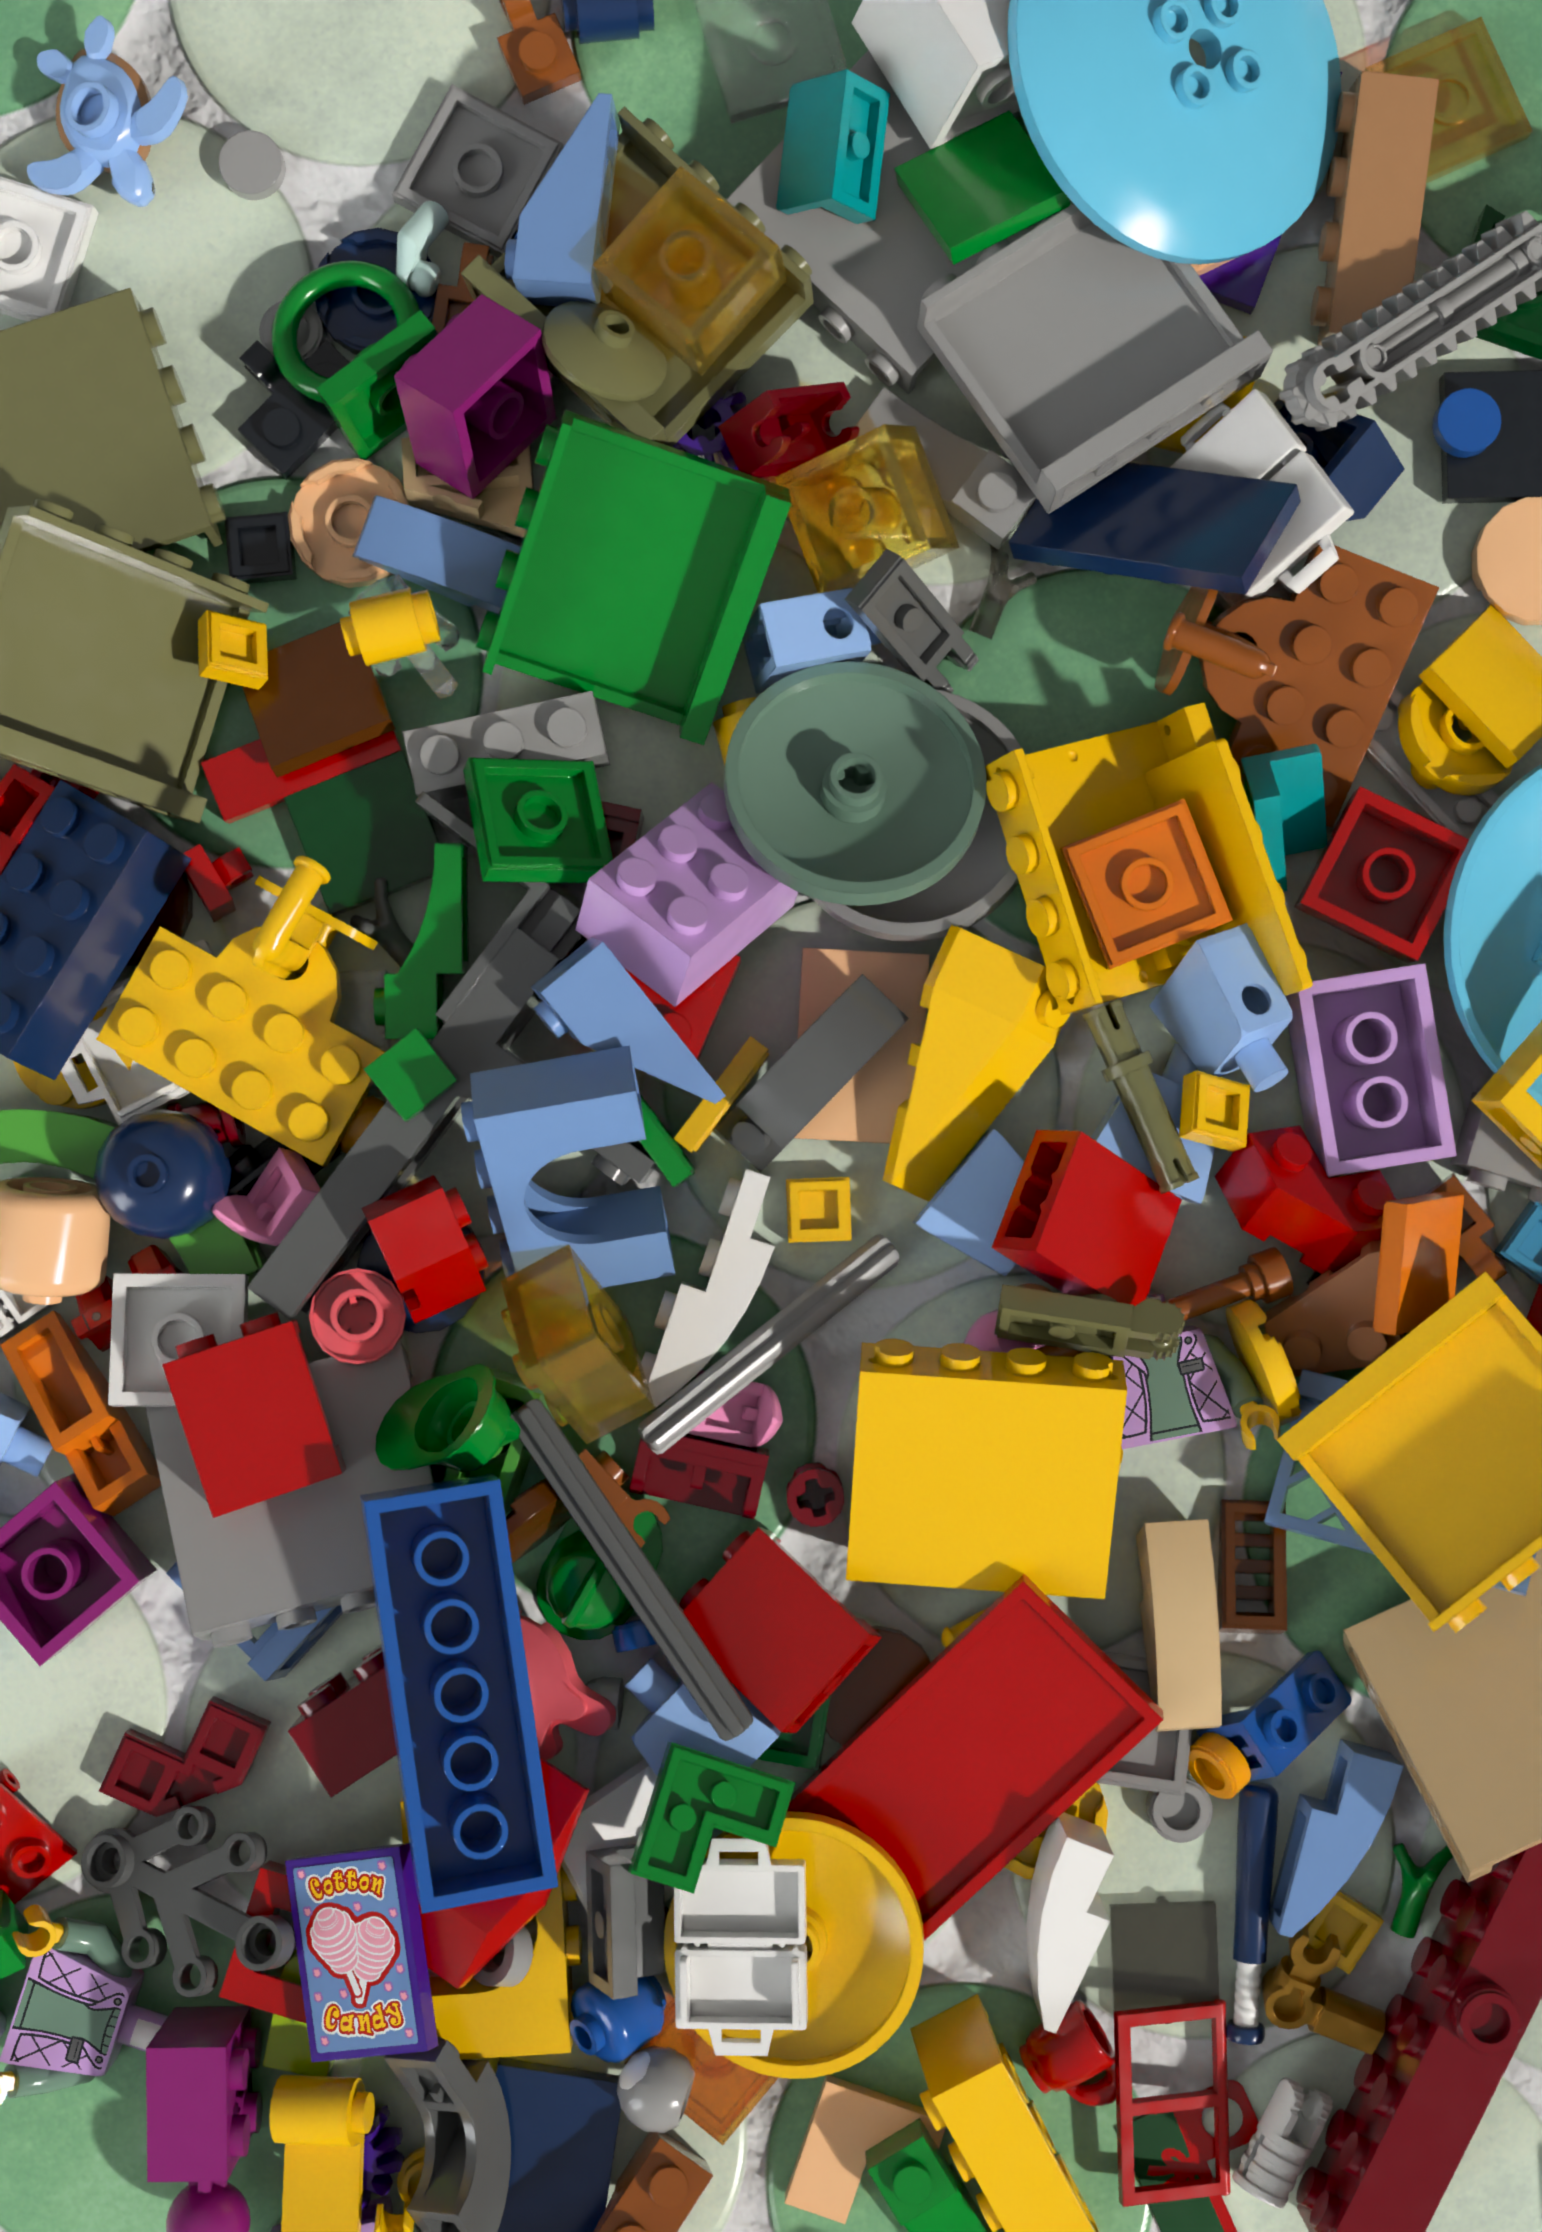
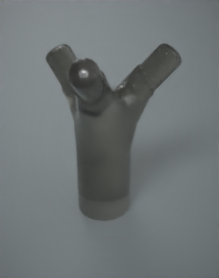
M990 545L991 563L986 587L969 628V631L991 640L1008 601L1020 590L1037 582L1033 572L1014 579L1008 578L1009 555L1004 552L1003 545L999 550Z

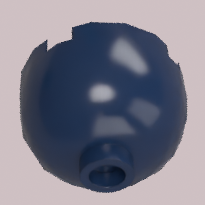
M155 1109L131 1116L109 1133L98 1151L94 1179L99 1200L113 1220L137 1235L169 1239L191 1233L215 1217L212 1213V1207L225 1196H228L231 1178L229 1159L225 1157L224 1148L217 1139L219 1137L210 1125L190 1113Z

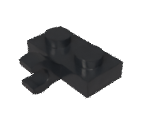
M256 340L239 359L245 364V369L272 395L238 428V431L287 480L338 429V426L324 403L308 398L285 379L276 363L275 357ZM328 340L305 361L313 371L329 378L350 363Z

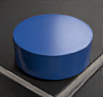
M1473 388L1460 389L1450 394L1437 408L1432 421L1434 438L1437 444L1452 456L1467 458L1478 455L1496 439L1501 428V413L1495 400L1487 393Z
M640 1619L614 1626V1630H611L616 1653L656 1644Z

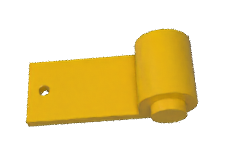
M281 2075L277 2079L271 2098L269 2119L271 2138L274 2143L285 2144L281 2232H361L365 2134H368L372 2128L375 2112L374 2095L372 2092H365L364 2083L361 2078Z

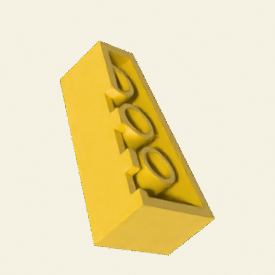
M976 1994L910 2028L928 2086L927 2090L919 2094L921 2102L936 2131L947 2126L955 2140L948 2144V2149L962 2179L967 2182L976 2178L982 2192L975 2196L991 2231L996 2232L1003 2228L1005 2232H1100L1061 2154L1054 2156L1057 2151L1033 2100L1029 2102L1026 2091L1015 2070V2065L1003 2042L997 2044L988 2019V2013L979 1995Z

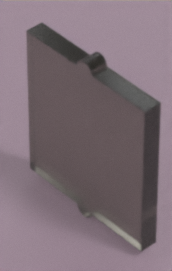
M1159 1896L1155 1903L1109 1904L1113 2016L1114 2011L1219 1999L1216 1903L1214 1901L1168 1902L1166 1897Z

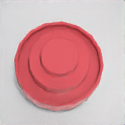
M360 1268L338 1272L323 1282L312 1298L309 1313L312 1335L322 1350L341 1363L358 1366L377 1362L392 1352L403 1336L407 1318L403 1298L392 1281L376 1271Z

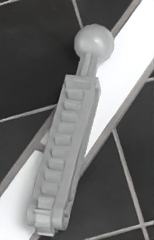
M1523 211L1495 224L1496 228L1481 234L1480 241L1464 247L1462 253L1447 258L1442 262V266L1427 271L1422 275V279L1407 284L1402 288V292L1382 300V305L1362 313V319L1342 326V332L1322 339V346L1319 345L1302 352V358L1287 364L1284 369L1287 375L1284 379L1283 391L1279 393V398L1284 401L1287 410L1292 415L1291 422L1295 425L1302 423L1307 427H1315L1316 431H1323L1336 427L1339 422L1352 419L1357 415L1356 408L1361 409L1373 405L1377 402L1376 395L1381 396L1393 392L1397 389V383L1416 377L1417 370L1437 363V357L1452 353L1457 350V344L1475 338L1477 331L1495 325L1497 318L1516 311V305L1536 298V292L1542 291V220L1536 221L1527 211ZM1331 376L1336 385L1330 386L1321 392L1319 387L1325 384L1327 381L1326 377Z

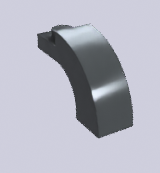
M862 974L758 1080L715 1129L761 1173L909 1018Z
M438 2036L439 2046L429 2051L385 2055V2061L416 2104L424 2127L425 2156L422 2174L416 2192L406 2210L422 2232H498L509 2187L511 2135L505 2099L491 2065L488 2061L460 2060V2054L456 2047L448 2040Z

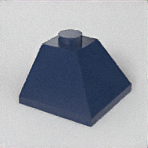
M1278 398L1274 402V406L1305 445L1306 453L1314 457L1354 510V514L1346 521L1366 518L1405 470L1376 421L1357 414L1352 419L1337 423L1336 427L1316 431L1315 427H1307L1302 423L1295 425L1291 422L1292 415L1287 410L1284 401Z

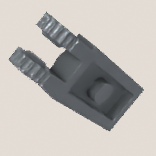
M889 549L882 553L845 598L847 603L909 674L936 690L949 693L954 691L949 681L936 668L945 656L953 664L967 671H971L979 661V658L962 638L964 632L905 559Z

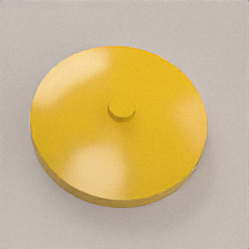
M789 1811L786 1813L777 1847L768 1845V1851L771 1859H804L806 1861L807 1936L804 1944L807 1946V2027L805 2030H773L768 2056L724 2057L735 2064L763 2075L778 2078L804 2079L830 2075L863 2061L876 2052L896 2032L907 2016L919 1987L924 1957V1933L922 1918L914 1892L902 1870L884 1848L868 1835L840 1820L809 1812ZM724 1831L716 1838L744 1837ZM711 1842L709 1843L705 1858H708ZM719 1852L720 1859H758V1852ZM673 1896L664 1930V1959L668 1981L675 1998V1950L679 1943L674 1941ZM694 2029L713 2048L709 2030ZM722 2029V2038H761V2030Z

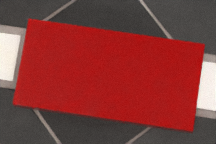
M1023 1574L792 1794L787 1812H809L840 1820L857 1828L884 1848L902 1870L914 1892L922 1918L925 1941L1164 1720L1163 1710L1049 1597Z

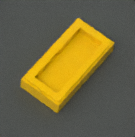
M750 1036L715 1082L726 1096L716 1104L703 1099L673 1139L691 1153L694 1151L698 1152L767 1060L769 1049Z

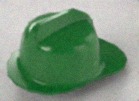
M482 1364L469 1366L458 1372L426 1380L411 1387L399 1397L383 1417L376 1434L375 1451L380 1463L393 1471L412 1470L431 1464H438L459 1472H470L478 1470L488 1463L500 1447L517 1440L521 1429L510 1417L511 1412L505 1398L495 1389L496 1379L492 1369Z
M644 1511L635 1517L633 1526L636 1533L645 1541L641 1550L656 1571L663 1552L662 1531L654 1514ZM571 1517L542 1565L536 1583L538 1605L547 1622L561 1634L578 1640L602 1639L612 1634L611 1630H614V1626L624 1624L634 1609Z

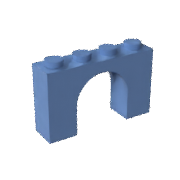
M630 1045L470 1073L472 1101L461 1103L464 1131L468 1143L480 1142L481 1149L474 1150L479 1185L481 1189H493L494 1195L487 1196L493 1234L505 1233L506 1239L499 1242L504 1274L506 1278L517 1276L523 1301L675 1275L670 1230L660 1186L590 1198H572L551 1193L531 1180L543 1166L563 1155L646 1140L641 1096Z

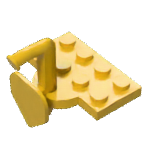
M301 855L295 858L294 865L296 868L284 888L279 887L260 875L258 876L254 884L278 898L261 927H255L233 938L218 957L160 926L96 1040L315 1163L327 1167L374 1084L364 1071V1068L386 1052L334 1023L342 1000L340 973L328 948L338 931L373 951L378 942L310 904L321 884H328L331 876L328 870L320 863Z

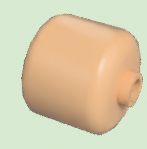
M19 1177L0 1181V1290L22 1295V1300L27 1303L52 1305L61 1303L63 1297L82 1295L92 1291L104 1282L107 1272L111 1215L99 1200L95 1184L52 1177Z

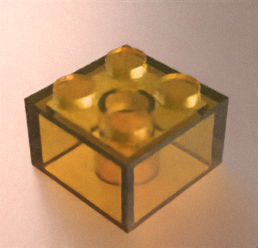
M682 166L676 170L593 264L605 296L700 376L709 369L788 280L780 247Z
M884 424L775 477L778 485L789 488L792 504L788 515L817 593L854 588L886 549L900 555L914 569L960 548L915 426Z
M569 1244L501 1280L508 1306L501 1311V1316L506 1329L517 1343L519 1352L513 1355L516 1371L529 1390L532 1391L539 1388L543 1392L549 1411L561 1427L570 1424L583 1441L589 1444L655 1409L627 1317Z

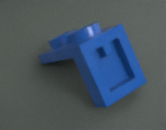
M1316 1650L1304 1655L1249 1709L1222 1714V1725L1219 1728L1198 1729L1196 1732L1199 1737L1207 1732L1217 1733L1231 1741L1240 1750L1249 1765L1251 1772L1250 1781L1277 1777L1351 1704L1352 1698L1323 1654Z

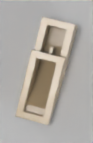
M1208 1519L1144 1523L1136 1535L1144 1596L1139 1605L1151 1699L1163 1710L1164 1720L1155 1727V1731L1219 1728L1222 1725L1220 1637L1214 1563Z

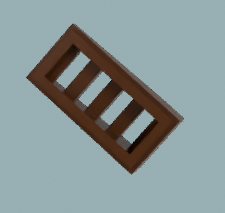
M1221 1499L1217 1606L1219 1632L1282 1634L1287 1631L1286 1530L1270 1526V1534L1235 1533V1521L1264 1522L1270 1501ZM1286 1502L1284 1505L1283 1514H1286ZM1235 1547L1269 1549V1560L1235 1559ZM1235 1574L1269 1575L1268 1586L1235 1585ZM1236 1600L1268 1601V1613L1236 1612Z

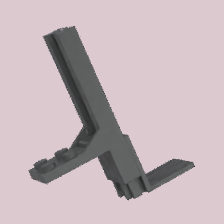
M422 791L415 801L416 804L436 823L477 852L474 829ZM517 882L528 890L435 1014L446 1023L430 1044L460 1081L409 1122H405L387 1100L247 1288L288 1319L295 1318L300 1310L305 1314L310 1313L312 1298L322 1283L336 1273L343 1271L372 1231L361 1208L404 1189L460 1115L461 1103L472 1100L470 1073L526 1064L525 1061L511 1052L509 1048L536 1013L533 1008L542 1002L531 986L587 940V938L575 930L581 909L554 891L547 883ZM633 1142L593 1149L597 1152V1155L591 1161V1164L621 1186L623 1184L626 1185L631 1178L637 1183H645L657 1167L651 1156Z

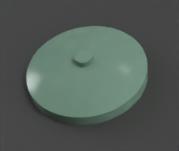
M831 662L808 667L780 679L763 691L748 706L739 719L728 746L724 770V796L729 819L737 837L751 857L767 873L791 889L811 898L842 905L866 906L894 902L913 896L941 880L957 865L970 847L977 832L985 806L987 777L984 758L973 730L957 708L940 692L910 674L887 666L866 662Z

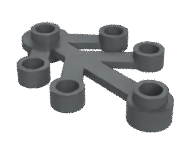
M205 1806L182 1807L176 1811L172 1820L137 1836L125 1828L105 1829L99 1832L86 1845L81 1858L82 1872L88 1883L98 1891L110 1894L123 1937L121 1954L124 1962L130 1968L136 1970L156 1967L164 1960L168 1944L174 1964L172 1974L173 1985L180 1995L188 1998L210 1993L218 1981L217 1965L209 1956L200 1955L189 1917L233 1939L238 1959L246 1968L253 1971H264L283 1966L290 1959L295 1947L294 1931L283 1917L275 1914L252 1917L198 1888L231 1872H253L262 1867L267 1858V1844L260 1834L256 1832L234 1833L226 1839L222 1847L167 1872L147 1862L149 1859L178 1844L182 1846H197L209 1842L215 1833L216 1820L212 1811ZM192 1815L197 1818L199 1825L198 1832L194 1837L188 1831V1821ZM243 1841L250 1847V1857L246 1863H243L239 1856V1848ZM117 1850L120 1855V1867L118 1871L116 1870L113 1862L114 1855ZM138 1890L154 1898L165 1936L156 1928H147ZM270 1930L273 1931L276 1938L274 1953L268 1949L266 1943ZM143 1937L149 1944V1954L146 1959L141 1956L139 1951V1945ZM193 1965L198 1967L201 1974L200 1983L197 1987L192 1984L190 1979V1971Z

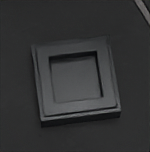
M288 512L226 517L224 521L229 576L244 581L247 584L297 579L294 545L290 540Z

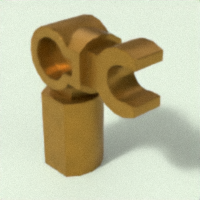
M1306 1924L1292 1938L1289 1937L1290 1955L1282 1957L1279 1964L1269 1969L1263 1976L1261 1986L1266 2016L1272 2024L1279 2028L1297 2029L1307 2024L1309 2031L1373 2055L1384 2035L1386 2024L1384 2011L1320 1986L1321 1978L1319 1975L1330 1972L1340 1960L1338 1936L1330 1933L1321 1948L1315 1950L1307 1949L1309 1932Z

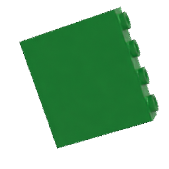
M564 410L559 428L546 424L534 463L546 467L539 490L536 491L526 487L514 526L526 529L519 552L506 549L495 587L505 590L506 593L499 614L487 610L475 647L487 651L482 672L492 675L494 665L497 664L581 693L593 691L596 698L679 725L680 738L704 746L792 504L789 488Z

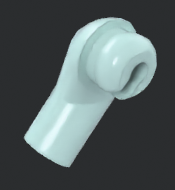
M434 201L422 203L397 235L396 276L409 287L411 292L415 291L421 297H429L436 292L441 281L439 276L442 274L437 264L426 261L428 248L449 222L446 210Z

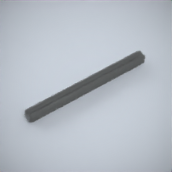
M538 1398L523 1404L513 1411L510 1416L521 1429L520 1441L719 1738L728 1741L739 1736L753 1723V1715L546 1406Z

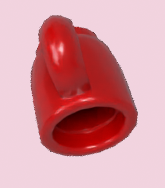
M1081 2000L1070 2004L1056 2034L1044 2030L1041 2023L1026 2038V2043L1019 2047V2053L1026 2070L1036 2086L1044 2094L1051 2090L1055 2092L1065 2090L1079 2103L1088 2106H1105L1116 2101V2061L1114 2051L1100 2023L1088 2006ZM1106 2070V2075L1102 2079L1092 2084L1079 2085Z

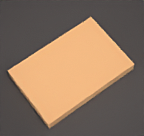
M802 948L797 1040L862 974L909 1019L794 1137L795 1139L890 1144L898 1106L910 1098L916 1067L907 1064L911 1043H921L924 1033L927 1008L920 1006L924 983L929 974V954Z

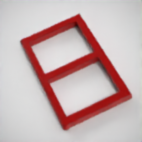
M1215 1999L1214 2001L1114 2011L1119 2203L1123 2207L1229 2195L1231 2193L1225 2000ZM1211 2019L1213 2089L1132 2098L1130 2027ZM1214 2107L1216 2177L1135 2187L1133 2116Z

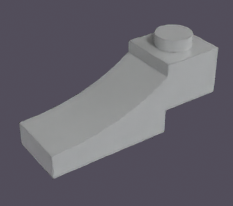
M883 387L855 425L859 427L860 431L856 441L849 446L851 449L944 518H947L950 514L997 550L1002 547L1036 500L1034 493L1017 469L991 449L987 452L940 426L885 387Z

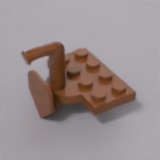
M1320 545L1309 553L1303 568L1323 551ZM1335 546L1339 560L1300 594L1293 591L1290 599L1262 595L1255 599L1240 600L1221 613L1214 622L1207 619L1218 590L1192 586L1169 624L1155 680V688L1159 692L1170 696L1179 685L1191 656L1199 658L1205 689L1218 708L1237 720L1228 740V745L1232 757L1239 766L1242 785L1241 758L1317 744L1322 754L1326 826L1331 828L1335 824L1439 590V587ZM1235 632L1247 633L1252 643H1250L1243 637L1239 636Z

